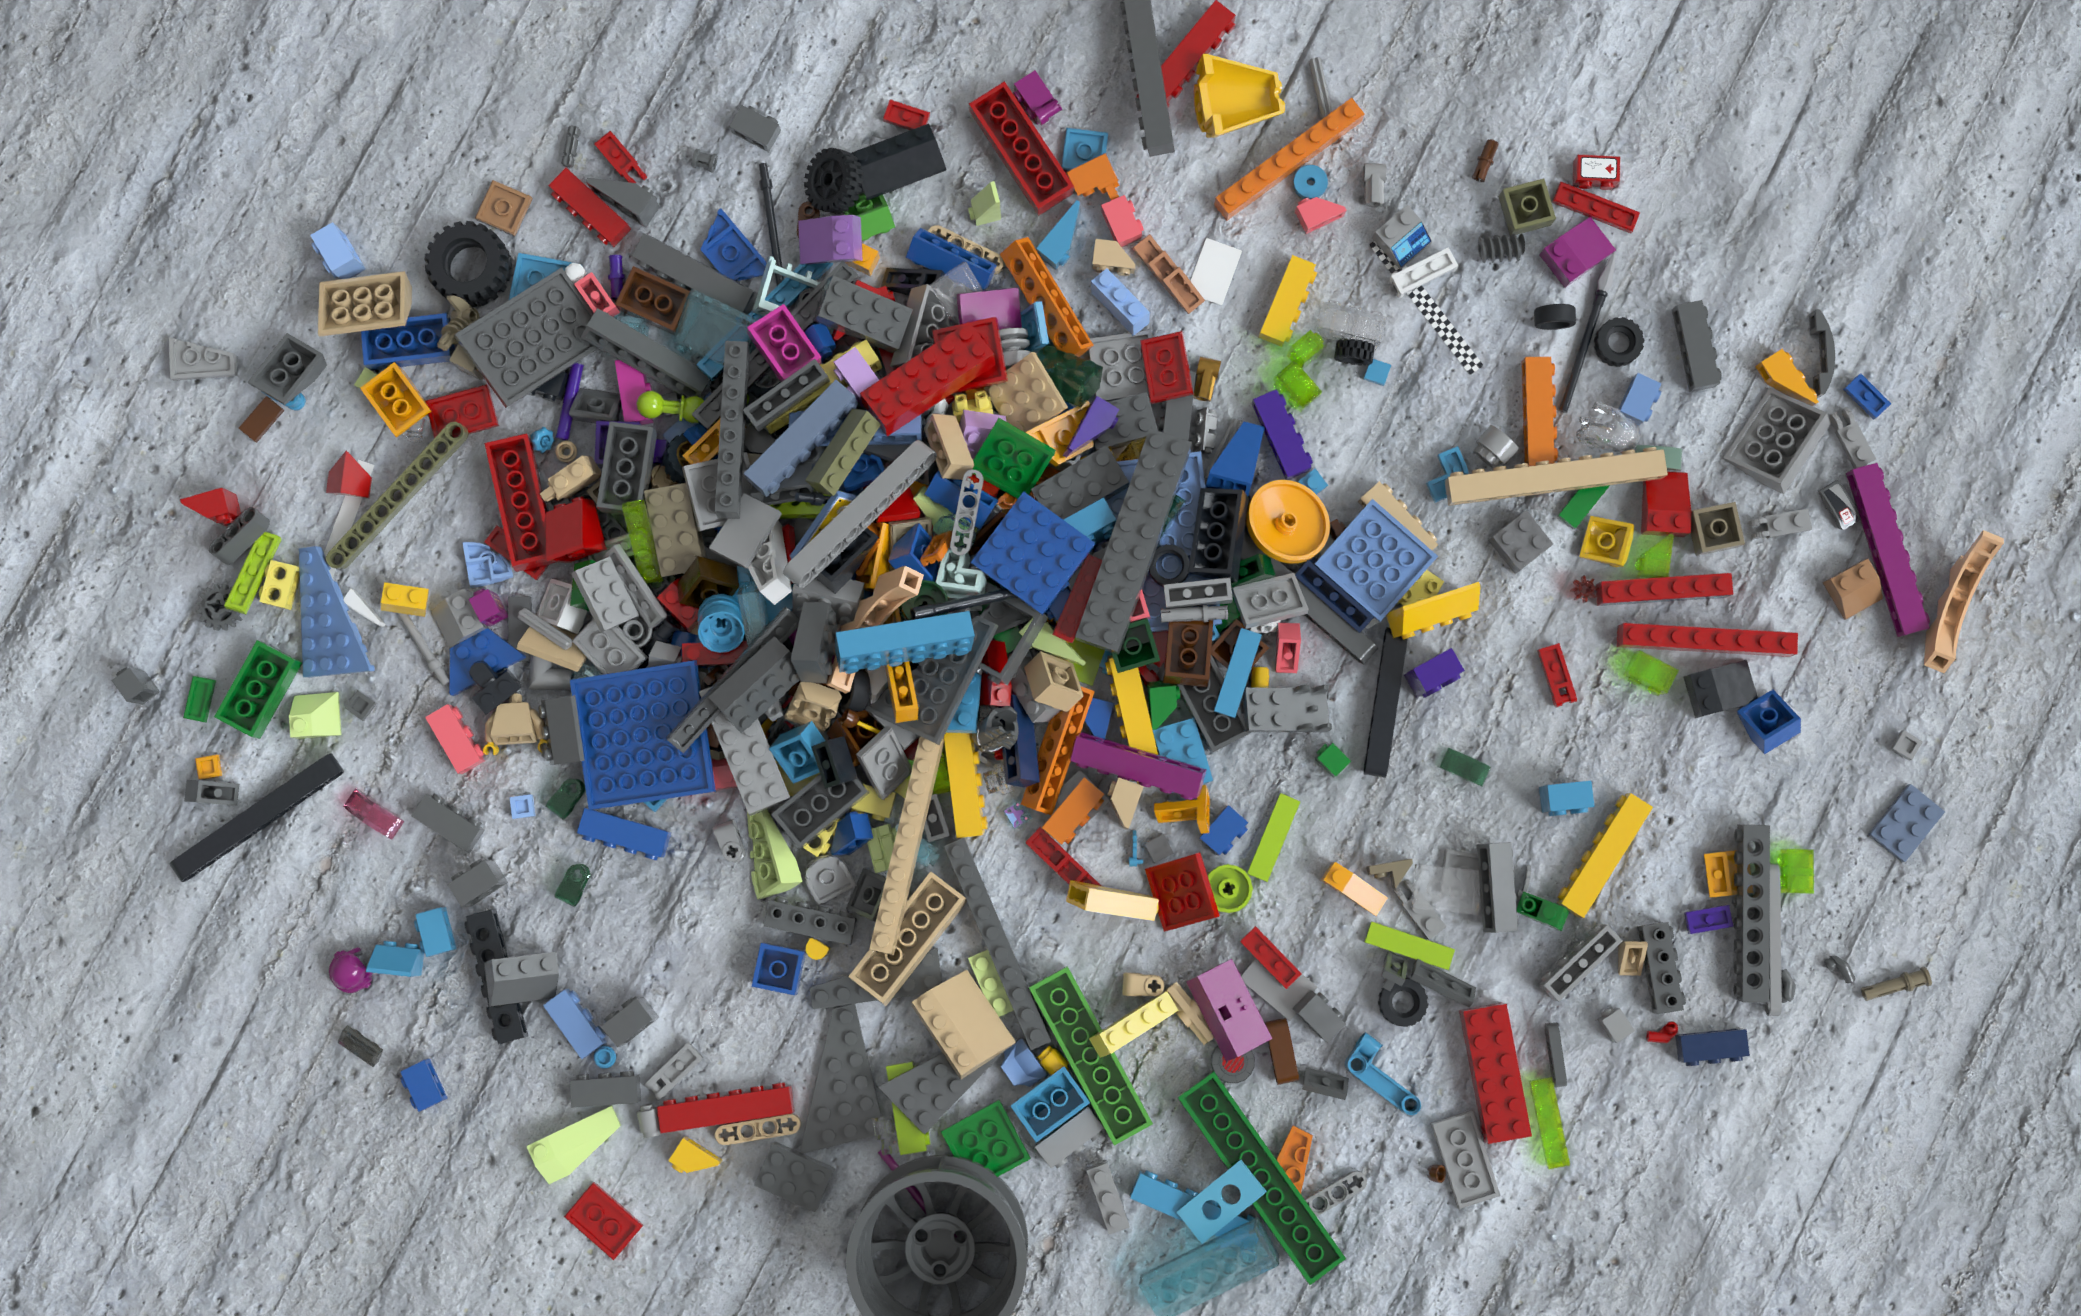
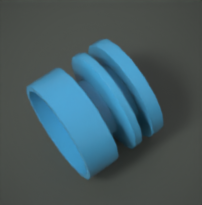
M724 594L712 595L703 601L698 610L699 640L709 650L719 653L729 652L737 648L743 641L745 634L743 607L732 596Z

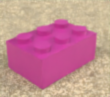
M784 304L747 327L748 336L780 382H783L813 359H816L819 365L821 364L820 354Z

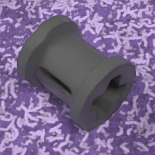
M696 149L692 158V167L709 169V172L713 173L717 165L718 156L715 153L711 155Z

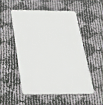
M1208 238L1205 240L1191 278V283L1205 300L1222 305L1242 251Z

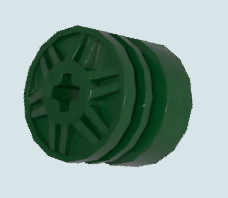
M922 580L918 595L901 605L903 621L912 620L911 608L948 601L944 589L933 581Z

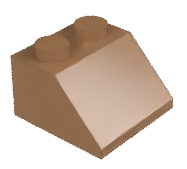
M1868 558L1823 582L1844 620L1883 599L1879 576Z

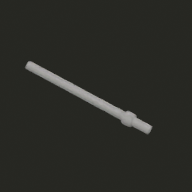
M380 574L375 579L383 590L384 582H388L384 575ZM397 613L427 660V666L431 673H435L442 686L449 684L450 680L442 669L443 665L439 659L434 657L409 615Z

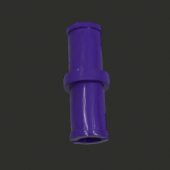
M610 255L608 256L610 266L608 280H610L611 299L617 300L624 286L623 280H625L622 266L623 256Z

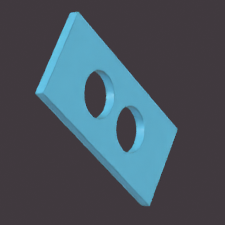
M1239 1160L1179 1209L1177 1214L1201 1244H1203L1267 1191L1243 1161ZM1232 1184L1238 1187L1241 1197L1237 1203L1230 1204L1223 1199L1222 1189L1224 1186ZM1214 1200L1220 1205L1221 1215L1217 1219H1209L1203 1214L1202 1207L1206 1201Z

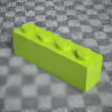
M914 1061L887 1065L888 1081L914 1068ZM892 1103L900 1155L927 1151V1145H931L929 1131L923 1134Z

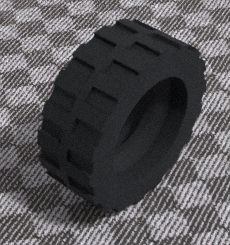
M1616 317L1608 320L1595 334L1594 350L1597 352L1596 355L1600 357L1603 363H1607L1609 366L1620 367L1632 363L1644 348L1643 343L1645 339L1643 338V331L1640 330V326L1635 324L1633 320H1628L1625 317ZM1615 332L1626 334L1629 338L1628 349L1624 352L1613 351L1609 346L1611 334Z
M1405 978L1402 986L1395 983L1391 991L1381 988L1382 991L1378 995L1379 1010L1390 1023L1403 1027L1413 1026L1426 1015V1009L1429 1005L1427 1003L1428 995H1426L1425 989L1418 982ZM1406 991L1412 995L1414 1005L1409 1012L1400 1013L1394 1009L1392 1000L1396 993Z

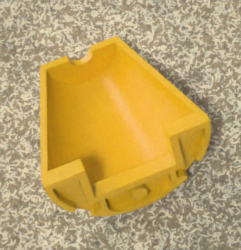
M1202 54L1196 69V75H1199L1197 84H1194V106L1201 132H1206L1207 138H1216L1284 113L1285 103L1279 98L1282 84L1279 81L1277 72L1209 54Z

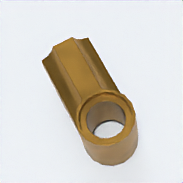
M1200 356L1193 398L1200 401H1211L1221 361Z

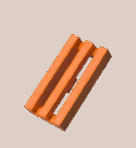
M947 531L932 538L920 559L923 567L927 566L929 562L933 564L936 560L938 562L942 561L950 547L953 531Z

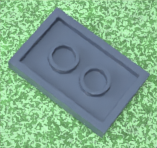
M1908 784L1868 835L1901 862H1906L1945 811L1912 784Z

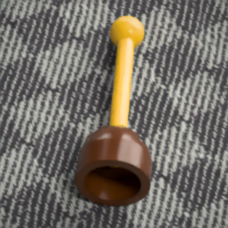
M849 708L844 711L841 717L840 724L845 727L852 728L859 725L876 734L880 732V730L859 721L858 714Z

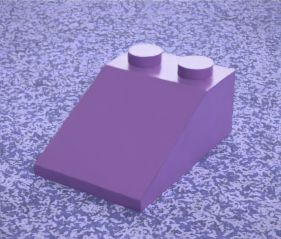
M840 215L798 221L801 265L835 263L842 260L844 262L862 261L861 217Z

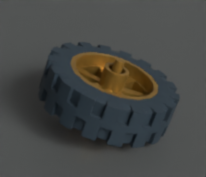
M684 433L680 436H675L671 440L662 456L664 457L662 464L665 466V473L671 476L670 479L678 484L686 483L682 467L691 465L685 458L679 457V452L684 455L693 446L683 435Z

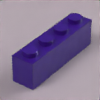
M1277 389L1254 398L1251 404L1261 426L1265 427L1264 433L1285 480L1310 471L1312 468L1311 464H1313L1309 452L1305 453L1303 449V438L1300 432L1296 433L1294 429L1295 420L1292 414L1287 413L1285 409L1287 403L1283 394H1279Z

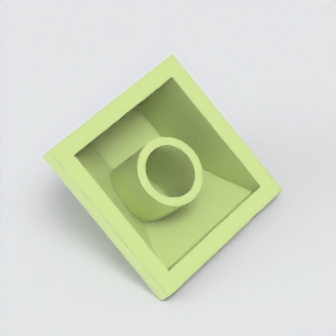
M339 692L294 696L289 714L290 737L305 739L340 736Z

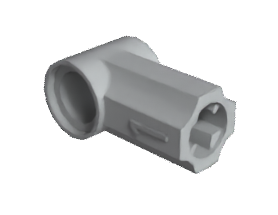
M1364 163L1363 183H1365L1366 206L1378 207L1384 204L1386 164Z

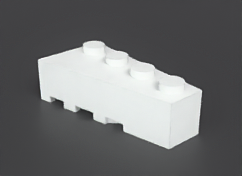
M777 521L748 566L759 591L774 605L792 592L790 579L783 574V570L788 563L782 525L779 521Z

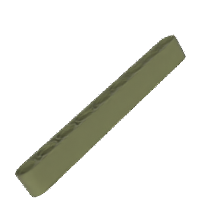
M451 422L446 425L328 552L326 556L327 564L332 568L346 569L467 440L468 429L458 422ZM456 427L461 429V435L458 438L452 436V431ZM441 443H445L446 451L439 454L438 446ZM426 459H430L432 465L429 469L425 470L423 462ZM415 474L417 482L410 486L408 478ZM400 490L402 498L399 501H395L393 495L396 491ZM382 506L387 508V514L384 517L379 515V509ZM367 522L372 524V530L369 533L364 531V525ZM352 538H356L358 542L354 549H351L349 546ZM337 554H341L343 557V561L339 565L334 560Z

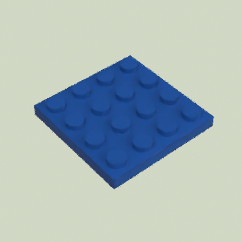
M1023 492L973 558L971 564L1043 616L1095 546V542Z

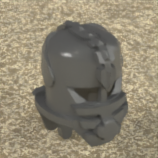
M1011 706L995 708L987 717L978 721L977 733H972V739L981 752H994L1002 747L1010 749L1015 744L1018 738L1017 712ZM1001 719L1005 721V727L1000 721Z

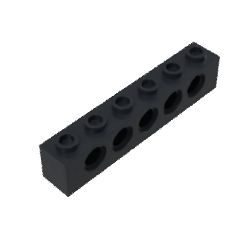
M490 909L466 916L465 929L467 934L471 935L472 943H470V949L473 956L476 955L478 964H475L478 977L481 976L482 995L484 998H487L488 1007H486L488 1018L492 1019L493 1039L499 1045L528 1037L520 1003L489 1006L484 962H487L485 953L490 949L494 953V959L509 958L497 910ZM483 928L489 932V936L485 941L480 937V931ZM503 1014L510 1016L511 1021L508 1026L504 1025L501 1021Z

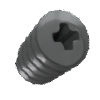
M1512 234L1510 238L1507 235H1503L1501 239L1498 235H1495L1493 239L1490 236H1485L1484 241L1479 236V256L1483 263L1486 262L1487 257H1490L1491 263H1494L1496 256H1498L1500 262H1503L1504 256H1507L1508 262H1511L1513 255H1515L1517 261H1520L1521 255L1525 252L1524 235L1520 234L1518 238L1515 234Z

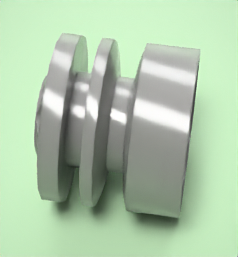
M1006 328L999 330L1006 371L1031 353L1028 350H1022L1030 345L1029 340L1026 339L1028 338L1027 329Z

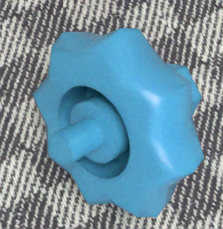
M542 427L531 434L533 450L539 451L542 454L546 450L551 449L555 441L552 430Z

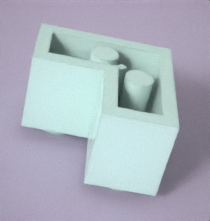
M950 547L941 561L936 583L944 589L947 597L960 599L985 593L987 580L983 571L969 569L971 559L968 552L964 555H957L952 552ZM958 547V551L961 552V550H962L963 548H962V547Z

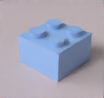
M333 222L310 235L314 241L311 243L312 247L318 255L322 256L324 259L322 263L329 273L331 272L334 278L348 279L366 270L346 234Z

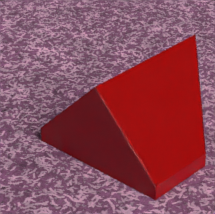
M346 450L329 471L326 493L370 498L372 477Z

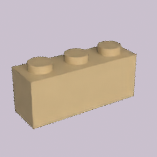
M932 414L924 430L931 449L937 453L935 460L941 477L963 480L964 474L973 469L974 461L969 453L957 418L952 415Z

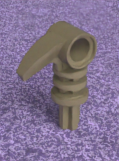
M453 295L447 296V300L455 310L451 312V321L442 328V337L437 343L438 348H441L443 351H447L452 344H458L454 337L457 332L467 327L469 323L480 319L476 308H471L465 300Z

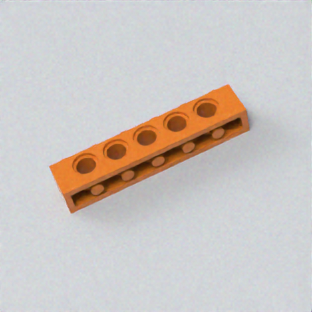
M1029 237L1018 239L1011 243L1000 253L1004 264L1008 267L1016 284L1020 287L1030 305L1034 302L1042 301L1048 337L1052 340L1064 362L1078 359L1094 346Z
M1081 686L1084 696L1068 712L1060 710L1049 721L1037 755L1040 782L1026 787L1021 805L1049 815L1053 814L1071 762L1076 736L1081 733L1095 691Z

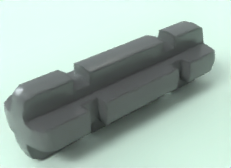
M570 125L568 127L567 134L569 136L566 137L563 152L565 156L562 157L561 161L564 167L572 168L574 166L575 159L573 157L576 156L579 141L577 139L581 131L577 126Z

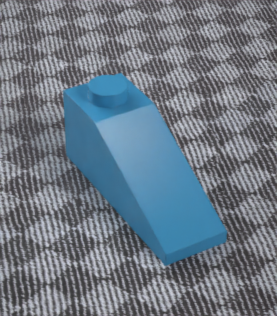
M1078 200L1074 202L1036 248L1040 257L1054 269H1057L1060 265L1063 267L1070 258L1069 253L1080 210V202Z

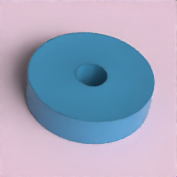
M1306 165L1300 168L1293 180L1294 190L1302 199L1308 197L1310 200L1315 197L1320 198L1325 193L1328 185L1326 173L1315 165ZM1312 180L1314 185H1308L1307 181Z

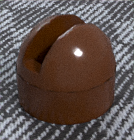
M1434 1164L1427 1169L1429 1171V1175H1427L1429 1180L1436 1183H1442L1445 1180L1446 1170L1443 1165Z

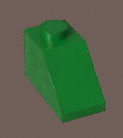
M1163 681L1147 682L1149 717L1152 730H1157L1176 709L1177 700L1180 699V689L1175 684L1163 683Z

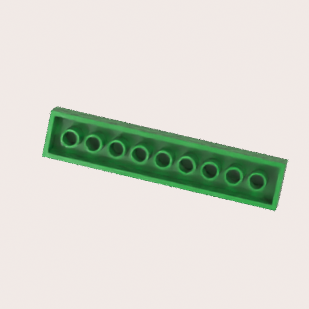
M1212 1072L1177 1097L1227 1170L1239 1160H1242L1267 1191L1252 1205L1307 1284H1313L1346 1259L1215 1072Z

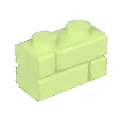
M891 824L871 829L873 839L867 842L875 873L887 871L889 868L897 835L896 827L892 828Z

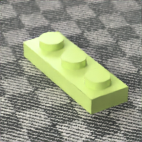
M988 949L969 957V962L980 988L997 1015L1000 1017L1014 1011Z

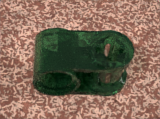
M567 779L549 799L546 807L562 820L566 819L586 791L585 783L580 779ZM571 784L576 785L575 789L577 790V792H571Z
M585 864L570 866L554 897L576 907L591 875L589 867ZM575 870H580L582 877L577 878Z

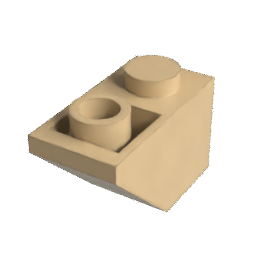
M1095 239L1092 269L1101 273L1107 268L1109 271L1117 272L1121 276H1130V274L1135 273L1136 264L1117 241Z

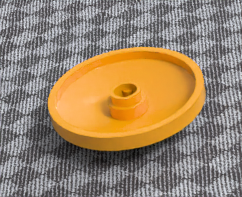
M1275 480L1259 488L1248 503L1246 524L1249 534L1258 548L1269 557L1284 563H1302L1313 558L1325 546L1330 533L1329 516L1323 502L1308 487L1291 480Z

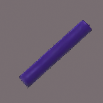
M579 363L572 365L569 370L556 438L560 440H569L573 421L569 411L579 391L584 365Z

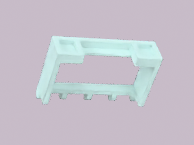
M769 256L753 313L765 316L779 307V305L765 300L773 272L816 288L820 282L811 279V271H807L805 276L792 272V264L787 263L785 269L776 266L774 257ZM827 326L830 334L832 335L834 329Z

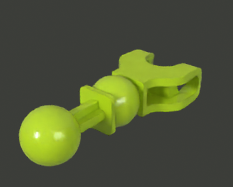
M646 391L637 399V410L643 417L649 419L656 418L662 413L679 414V421H682L683 417L690 423H699L692 416V413L704 400L697 396H691L684 400L685 396L683 395L681 402L663 400L659 393ZM747 394V405H748V403H749V398H750L748 394Z

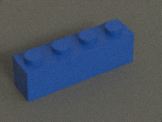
M922 228L913 236L906 258L912 260L916 265H922L930 270H942L953 283L961 284L972 292L986 291L997 267L996 264Z
M584 808L577 831L578 834L583 835V840L595 842V839L604 841V846L616 848V845L625 847V852L637 854V851L644 852L646 858L657 860L658 857H665L672 833L595 810H589L588 808Z

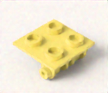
M1426 570L1397 604L1400 603L1406 606L1437 596L1444 581Z

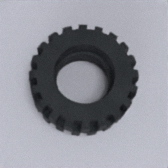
M459 221L454 222V227L452 228L449 225L443 227V233L439 234L437 232L433 236L436 239L434 243L429 242L427 248L430 250V253H426L424 258L428 265H425V271L429 275L430 283L446 300L447 296H457L465 300L471 308L477 307V303H480L482 306L488 304L487 300L490 298L493 300L499 297L497 293L500 290L504 292L507 287L504 284L505 280L510 281L511 278L509 270L512 269V262L509 260L511 256L505 244L495 232L481 223L476 225L473 221H466V225H463ZM470 247L481 248L487 256L486 266L481 275L468 282L455 280L451 275L450 268L456 254Z

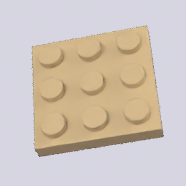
M1035 352L1029 353L1006 371L1007 382L984 387L999 415L1006 416V421L1023 432H1027L1053 419L1068 408Z

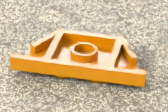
M1089 401L1025 432L1056 450L1050 460V463L1054 466H1058L1094 447L1092 441L1067 458L1063 456L1090 405Z

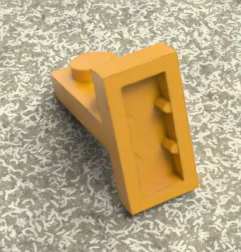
M1202 785L1201 793L1197 800L1154 803V813L1158 823L1197 820L1200 833H1209L1210 795L1207 786Z

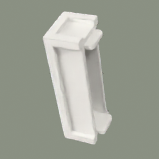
M1448 247L1391 275L1389 281L1391 284H1394L1398 291L1397 296L1400 299L1405 293L1450 271H1456L1458 264Z

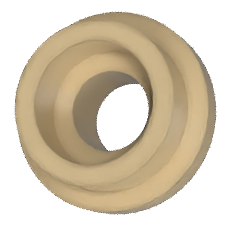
M563 441L557 445L555 453L560 461L568 463L576 458L577 448L572 442ZM570 449V454L565 456L563 451Z

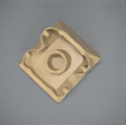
M800 682L784 717L787 720L802 725L812 721L819 731L824 732L828 729L831 719L836 716L842 696L837 689L834 690L811 682Z

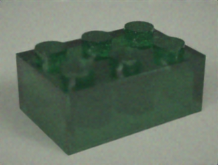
M1046 345L1036 354L1065 402L1082 407L1100 389L1103 366L1093 361L1079 358L1072 353L1058 350L1054 346Z

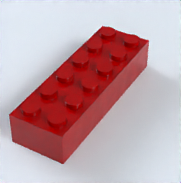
M1005 81L969 103L970 114L1038 216L1074 194V185Z
M967 322L860 393L862 404L881 423L880 428L888 437L995 366L994 353L970 322Z
M526 433L484 443L513 569L519 572L557 563L547 561L546 559L547 508L545 501L540 495L543 490L530 437Z
M1496 1003L1459 1010L1483 1141L1487 1144L1532 1137L1507 1004Z

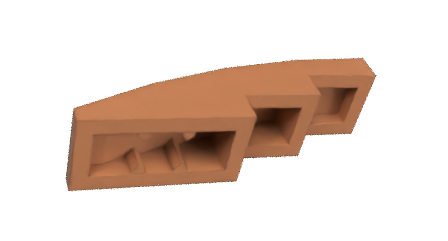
M1150 234L1132 248L1187 314H1190L1205 301L1182 269L1176 266L1166 251L1160 248Z

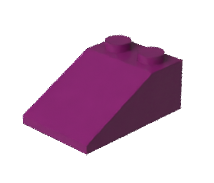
M1589 217L1545 247L1539 256L1563 287L1566 288L1610 256L1616 249L1593 219Z

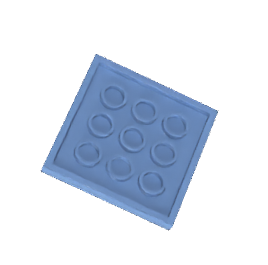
M1372 499L1317 560L1315 565L1369 611L1376 620L1381 622L1438 556Z

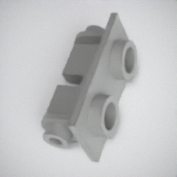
M1209 407L1197 410L1194 418L1196 428L1192 439L1193 452L1203 451V453L1210 454L1215 448L1216 434L1209 433V430H1216L1218 416L1216 410H1209Z

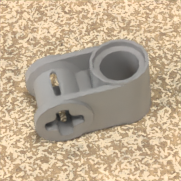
M734 819L713 826L714 836L724 858L735 863L743 860L745 849ZM732 847L738 849V852L735 853L736 857L729 854L732 852Z

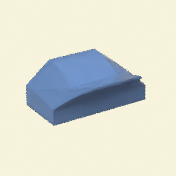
M1023 1038L1004 1051L1005 1057L1001 1068L1014 1086L1026 1085L1030 1087L1047 1075Z

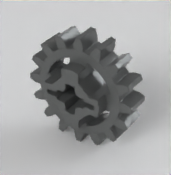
M214 584L213 590L207 587L206 595L200 593V597L203 600L196 602L197 605L201 606V609L196 610V613L203 615L199 620L206 622V627L211 628L213 626V630L219 631L220 628L227 631L228 625L235 628V621L243 620L239 616L240 613L230 609L214 607L225 604L232 586L229 588V585L222 584L221 587L218 584Z

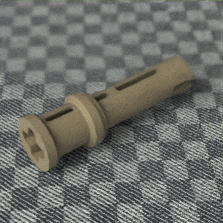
M1921 967L1919 971L1912 973L1904 972L1898 978L1862 987L1861 993L1864 1000L1869 1001L1898 991L1906 990L1911 992L1914 988L1923 985L1928 987L1932 985V980L1927 968Z

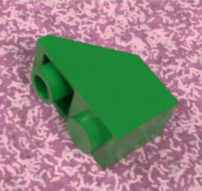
M1524 891L1516 909L1517 913L1559 931H1562L1570 912L1563 906Z

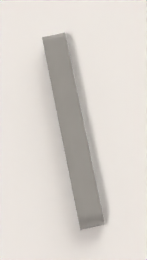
M920 440L913 442L785 566L783 574L799 588L806 587L934 463L937 453Z

